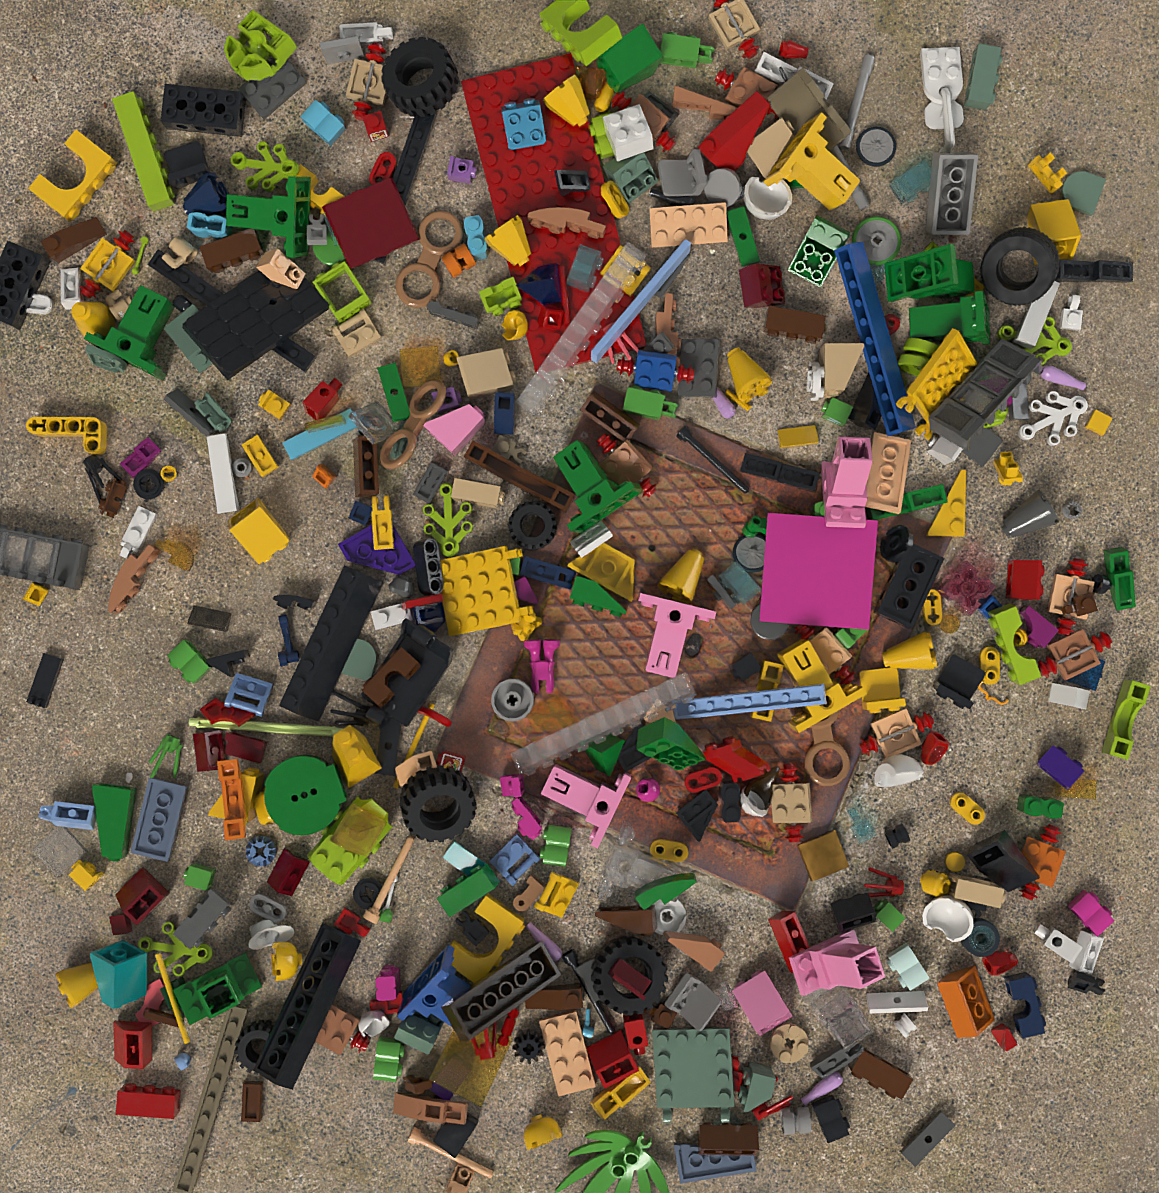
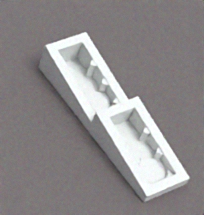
M763 52L754 72L771 82L783 85L785 81L779 71V67L783 68L788 79L803 67L799 66L797 69ZM805 69L824 94V98L827 99L834 83Z
M1054 281L1043 297L1028 304L1027 312L1013 340L1014 343L1029 350L1035 347L1060 283Z
M227 434L208 436L207 443L217 513L237 511L240 508L232 473L233 464Z

